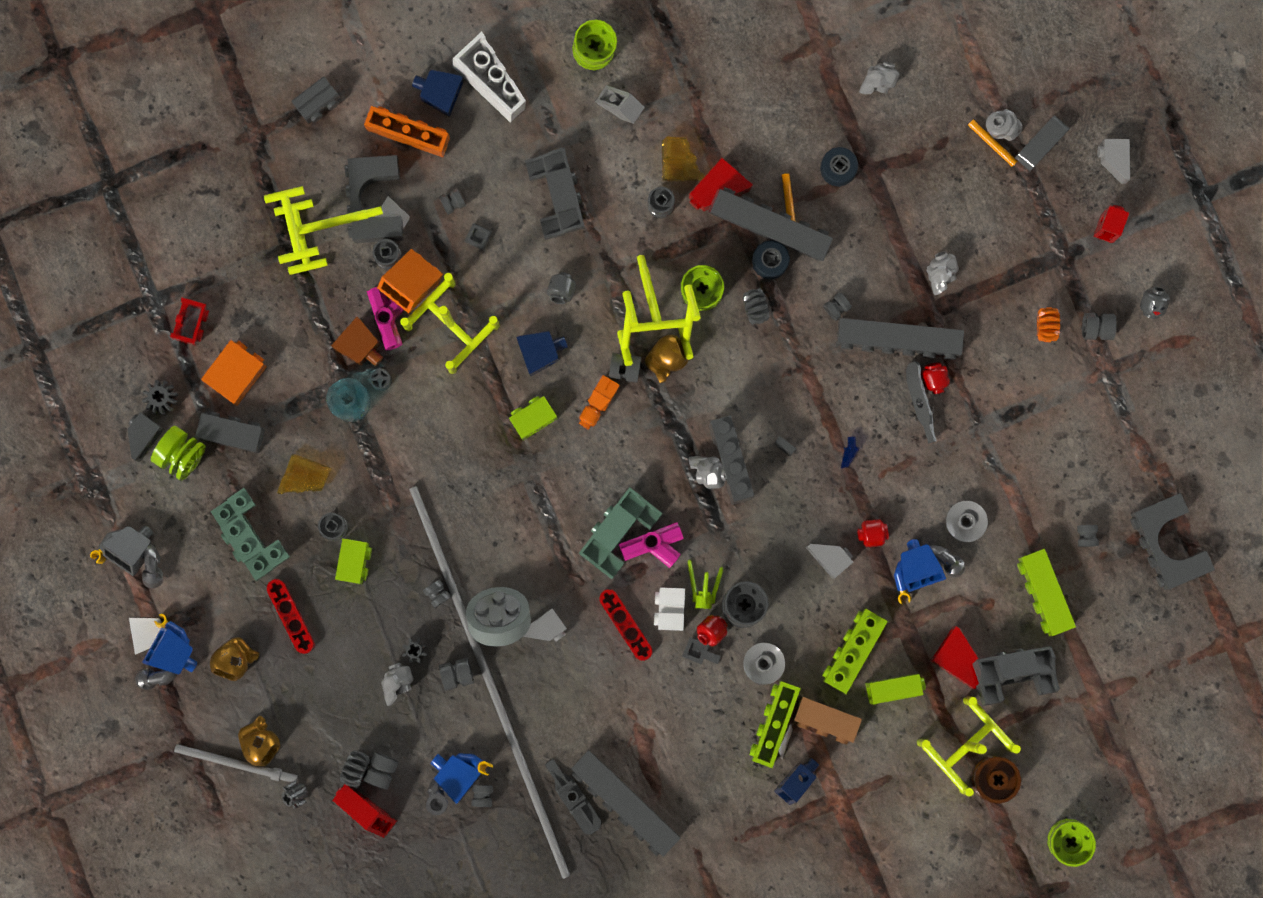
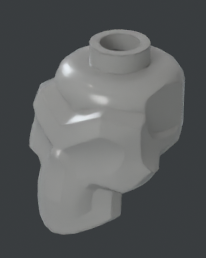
M884 61L883 65L871 66L867 71V76L861 85L859 93L868 95L872 94L875 90L887 94L889 88L896 86L899 78V72L894 69L895 65Z
M1008 109L993 112L986 120L988 133L996 139L1014 140L1023 129L1021 121L1017 119L1014 112Z
M946 251L935 254V258L930 262L926 270L934 295L943 293L947 290V283L957 279L956 273L959 267L956 257L953 254H947Z
M689 457L690 468L697 469L696 479L698 484H704L708 489L724 486L727 480L723 464L719 458Z
M401 663L389 666L390 671L386 672L384 678H382L381 685L387 706L395 702L397 695L412 690L410 684L414 678L409 666H401Z

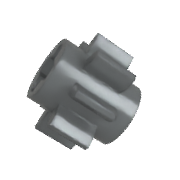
M409 638L410 644L408 646L402 645L406 649V653L402 656H409V663H412L414 658L420 663V657L428 655L423 649L427 647V644L421 645V638H418L416 643ZM412 645L420 648V650L417 651V656L415 654H410V651L412 650Z
M294 781L283 787L285 792L282 793V800L288 807L293 805V808L296 809L307 803L305 798L308 797V791L302 783L297 785V782Z

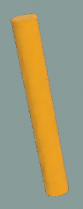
M974 119L968 124L1011 167L1018 162Z
M782 174L786 214L792 216L790 220L795 221L790 174Z

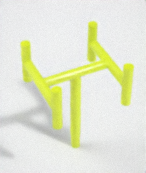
M303 186L264 195L266 204L279 200L282 201L283 206L274 208L275 216L285 214L293 252L278 256L279 263L283 264L302 259L303 262L302 264L288 267L289 275L328 266L326 258L315 261L310 260V257L319 255L318 247L307 248L304 234L382 215V207L365 209L302 225L299 210L314 207L313 201L310 199L291 204L290 198L304 195Z
M637 256L652 322L638 323L631 292L624 291L622 293L626 307L624 328L619 330L617 335L625 366L633 364L629 349L631 333L678 328L685 358L687 360L692 359L694 356L690 337L693 321L701 319L692 285L684 287L688 301L685 319L662 321L645 256Z
M446 273L444 275L445 280L408 318H402L400 323L405 331L410 332L413 328L412 325L427 309L431 310L467 345L452 361H447L445 364L449 373L455 374L456 368L493 330L499 329L500 325L497 317L491 316L489 323L472 339L454 322L446 306L439 308L434 302L449 287L453 288L455 286L452 274Z
M964 697L963 703L968 705L985 725L946 761L931 746L930 741L918 739L917 745L922 747L959 788L961 794L970 797L974 794V791L951 768L969 751L978 754L986 753V746L978 742L990 731L1006 746L1005 749L1008 752L1019 753L1021 748L1019 745H1015L977 703L975 697Z

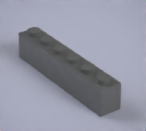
M726 187L723 190L718 189L716 191L708 213L767 239L780 242L784 246L813 259L824 261L833 239L828 236L829 232L817 228V231L809 228V223L799 220L798 223L790 220L792 216L780 212V214L772 212L773 208L768 205L761 204V206L753 204V199L744 195L742 198L734 195L735 191Z
M840 318L838 321L836 345L841 346V349L853 350V347L862 348L861 351L874 352V349L882 350L884 354H894V351L903 352L902 355L915 356V353L923 354L925 358H935L937 355L944 356L945 360H956V357L959 358L962 355L964 330Z
M590 750L571 768L574 771L572 776L580 783L584 781L589 786L587 790L595 798L599 795L604 800L602 804L610 812L615 810L620 815L617 819L626 827L630 825L635 830L633 834L641 842L645 839L650 844L648 848L656 856L661 854L664 857L680 840V836Z

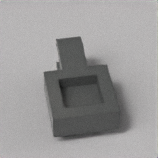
M691 637L682 657L702 664L704 659L718 664L721 656L707 651L709 648L708 644L704 645Z

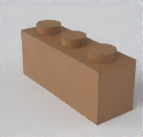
M805 697L800 698L793 718L797 722L796 726L806 730L810 726L817 729L816 734L828 737L829 734L836 736L835 741L846 745L848 741L854 743L862 721L861 718Z

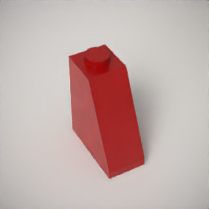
M721 158L689 194L690 204L697 210L707 211L718 189L723 190L726 187L735 191L734 195L739 197L748 193L752 189L753 184Z
M953 626L930 661L971 689H976V686L979 684L972 665L978 657L960 628Z
M344 784L343 787L338 789L336 796L332 800L365 830L385 838L397 822V820L352 786Z

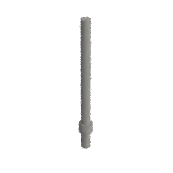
M179 744L175 746L174 752L268 776L271 777V780H283L292 783L294 781L297 782L298 775L282 772V769L276 767L271 769L255 766L248 762Z

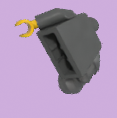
M130 526L109 532L98 546L99 550H94L90 554L92 559H96L99 555L96 563L103 564L107 558L133 577L145 562V570L142 573L143 584L148 588H157L163 583V572L157 565V563H160L161 558L156 548L151 545L149 538L153 535V532L147 526H143L138 532Z

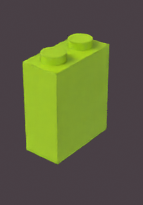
M920 674L865 683L869 704H879L923 695V690H926L924 678H921Z

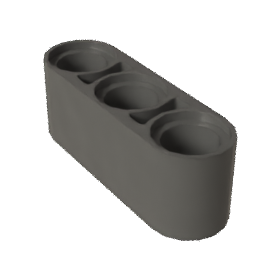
M1054 115L1018 153L1015 159L1030 172L1070 128Z

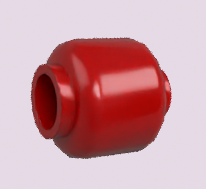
M940 362L925 365V369L921 372L923 386L928 391H932V394L944 392V388L950 385L947 367L941 365Z
M880 519L863 521L861 528L857 529L858 540L863 541L866 547L883 546L885 540L889 539L887 524H884Z
M707 616L697 626L698 640L704 645L716 646L728 633L726 621L720 616Z

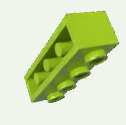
M1042 549L1018 558V570L1021 575H1025L1027 580L1025 587L1029 595H1033L1035 600L1033 607L1035 612L1041 615L1043 621L1040 623L1044 633H1048L1049 636H1055L1075 628L1076 625L1046 550Z
M864 609L862 612L858 611L853 620L856 624L852 630H847L843 637V640H845L842 648L838 647L832 657L835 661L832 666L828 665L822 674L825 677L823 682L844 694H847L888 622L868 609Z
M779 681L778 684L774 683L770 694L774 697L771 704L767 703L763 714L766 716L764 724L760 723L756 733L759 736L757 744L753 743L749 753L752 756V761L773 768L801 688Z

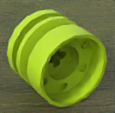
M596 19L586 21L580 25L575 33L572 47L573 57L580 66L594 71L606 67L611 62L617 45V37L613 28L606 22ZM592 44L594 47L598 46L597 51H594L593 48L590 49V46Z
M697 265L689 269L683 276L681 295L687 305L688 301L684 290L686 285H692L699 311H708L716 307L721 301L724 293V281L720 273L714 268L707 265ZM700 284H703L704 287H708V289L705 290V294H702L701 291L697 292L696 289H699Z
M173 426L164 434L155 447L151 456V462L162 469L167 468L171 464L169 474H176V478L183 481L198 466L206 445L201 442L197 443L195 438H191L186 442L188 433L177 426Z
M1066 818L1057 821L1048 833L1047 844L1050 852L1060 863L1066 866L1078 867L1084 865L1092 858L1095 852L1096 840L1093 833L1086 825L1076 819ZM1068 837L1071 839L1072 837H1074V845L1069 844L1068 846H1066V838Z

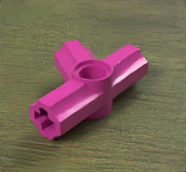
M377 287L367 291V295L385 350L396 349L403 344L395 320L405 310L391 299L388 300L387 296ZM383 314L390 316L389 321L384 323L380 322L379 318Z
M678 522L620 543L619 547L625 561L650 552L670 568L681 554L669 544L684 538ZM648 536L656 538L657 543L655 547L651 548L646 545L645 541Z

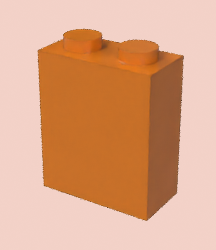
M410 249L381 277L377 289L407 313H410L438 286L443 274L420 254Z
M230 340L201 380L238 406L267 366L263 364L264 359L256 353L253 355L246 351L248 347L239 340L236 343Z

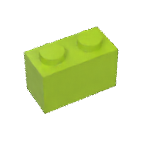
M536 396L528 402L529 406L524 409L519 407L511 412L512 416L509 417V420L523 441L558 419L544 396L541 398Z
M342 538L335 580L362 584L363 580H367L368 568H365L366 560H370L372 553L369 543Z

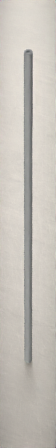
M417 486L409 489L561 876L563 879L571 875L479 642L469 632L466 609Z

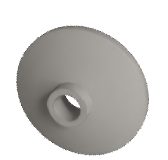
M961 501L953 505L948 511L946 526L949 533L955 539L961 542H973L985 533L988 526V518L985 510L976 502ZM964 518L969 520L968 526L963 525L962 520Z
M758 643L746 652L743 660L744 671L749 679L757 684H771L782 676L785 669V658L780 649L775 645ZM763 659L768 662L765 668L760 666V661Z

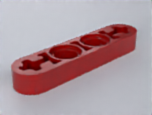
M279 579L271 580L267 585V593L295 649L302 654L310 653L314 649V640L286 584ZM275 583L282 586L280 589L281 595H287V598H282L278 602H276V598H280L278 593L272 592L273 584ZM284 601L291 603L292 609L289 613H283L280 609ZM293 620H298L301 623V628L297 632H293L290 629V623ZM305 631L306 635H302L305 641L309 640L310 642L307 645V650L300 648L299 645L302 644L300 637L295 640L294 635H299Z
M611 589L604 590L599 597L602 607L634 656L641 661L649 659L652 655V648L616 592ZM606 593L614 595L612 600L615 605L618 602L621 605L611 613L608 611L609 608H612L608 602H603ZM618 610L624 611L626 613L625 621L617 622L614 619L615 612ZM628 628H635L638 635L634 640H629L626 637L625 632ZM640 637L644 640L640 642L642 647L647 646L649 649L646 657L643 655L638 656L639 648L637 645L634 648L631 646V643L637 642Z

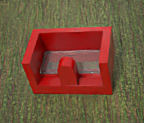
M182 297L180 312L176 316V325L170 338L196 346L197 341L201 342L204 333V330H201L202 322H207L210 311L206 310V304Z

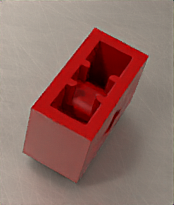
M1118 205L1109 206L1101 214L1093 237L1114 243L1122 235L1129 212L1124 211L1125 208Z

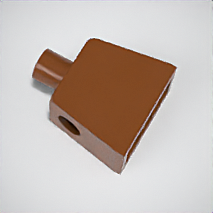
M358 317L351 322L331 345L337 352L361 366L368 360L376 367L383 359V356L376 351L380 343Z

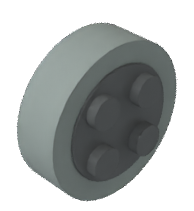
M507 587L490 588L478 593L471 599L466 609L468 629L471 636L479 643L487 646L497 647L512 644L527 633L531 624L527 599L519 591Z

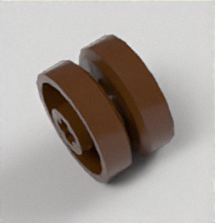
M993 755L984 757L975 764L971 772L970 780L973 790L979 797L988 802L998 804L1008 802L1020 790V771L1007 758ZM994 775L998 777V781L996 783H994Z

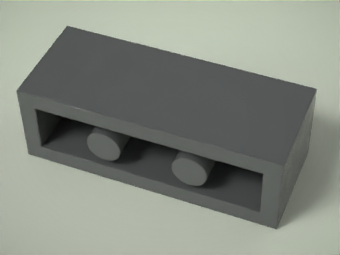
M208 411V414L201 413L195 437L200 440L259 453L265 429L260 427V423L248 421V424L240 422V418L228 416V419L220 418L219 413Z

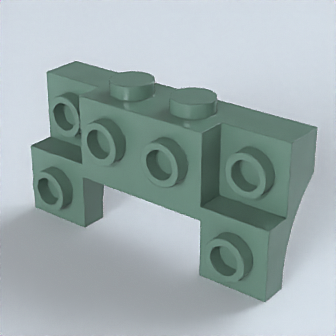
M629 487L615 507L611 505L604 513V516H606L605 520L602 523L597 522L591 530L593 535L579 554L610 579H613L624 565V562L612 553L636 520L650 530L663 513Z
M243 488L210 512L221 527L220 529L223 532L221 534L222 539L227 545H232L234 549L232 553L236 560L245 563L254 579L259 581L289 559L290 556L280 540L275 541L268 547L264 546L244 516L245 513L257 505L253 502L247 490Z

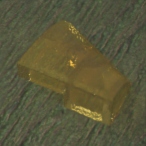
M667 136L662 140V181H698L705 177L696 164L697 159L690 151V145L686 138Z
M292 454L277 493H301L310 490L322 491L332 468Z

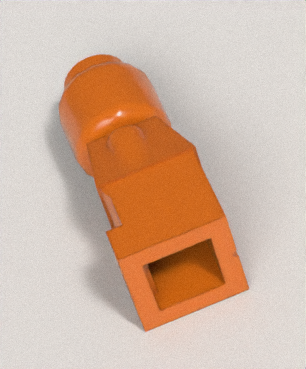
M603 375L588 399L589 406H585L580 414V422L578 424L588 430L594 427L601 417L600 411H606L620 385Z

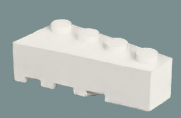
M480 32L453 58V68L511 123L525 110L526 100L495 55L493 48L488 44L483 32Z

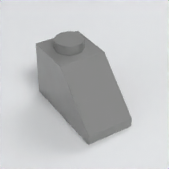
M608 85L605 86L595 101L621 120L632 124L639 118L645 108L632 94Z
M1104 139L1098 145V158H1101V164L1121 184H1126L1130 180L1129 139Z
M809 544L806 547L832 579H835L854 563L851 560L852 554L846 548L842 549L840 546Z
M552 608L532 622L529 630L523 637L546 641L554 639L557 642L566 635L564 631L567 628Z

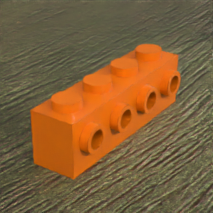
M380 106L378 108L370 107L364 123L367 131L444 157L450 141L449 133L445 129L430 127L427 123L420 120L408 119L409 117L397 113V115L390 113L388 109Z

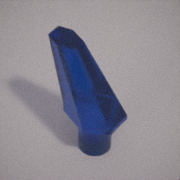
M847 437L848 447L844 448L841 469L850 466L860 447H856V437Z

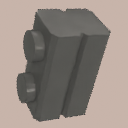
M323 76L291 102L309 124L319 121L323 117L322 113L327 109L333 110L336 108L340 97Z

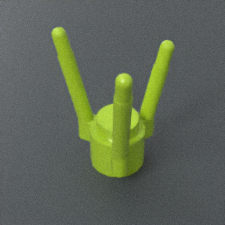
M688 560L693 594L692 602H696L695 608L712 609V604H715L723 567L719 569L712 594L708 592L709 573L705 572L703 591H698L697 595L692 561Z

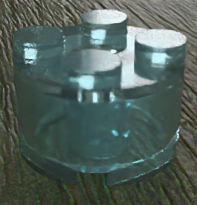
M343 378L329 388L326 402L329 410L338 419L345 422H355L363 419L368 413L371 398L368 390L359 381L352 378ZM349 396H351L353 402H350L349 405H347V403L344 400L348 399Z

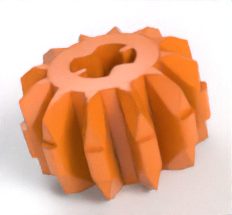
M1052 307L1040 308L1037 316L1038 340L1045 342L1057 341L1060 333L1059 310Z

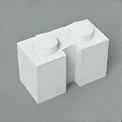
M660 588L659 592H655V604L659 605V613H654V625L658 626V630L683 631L685 589Z

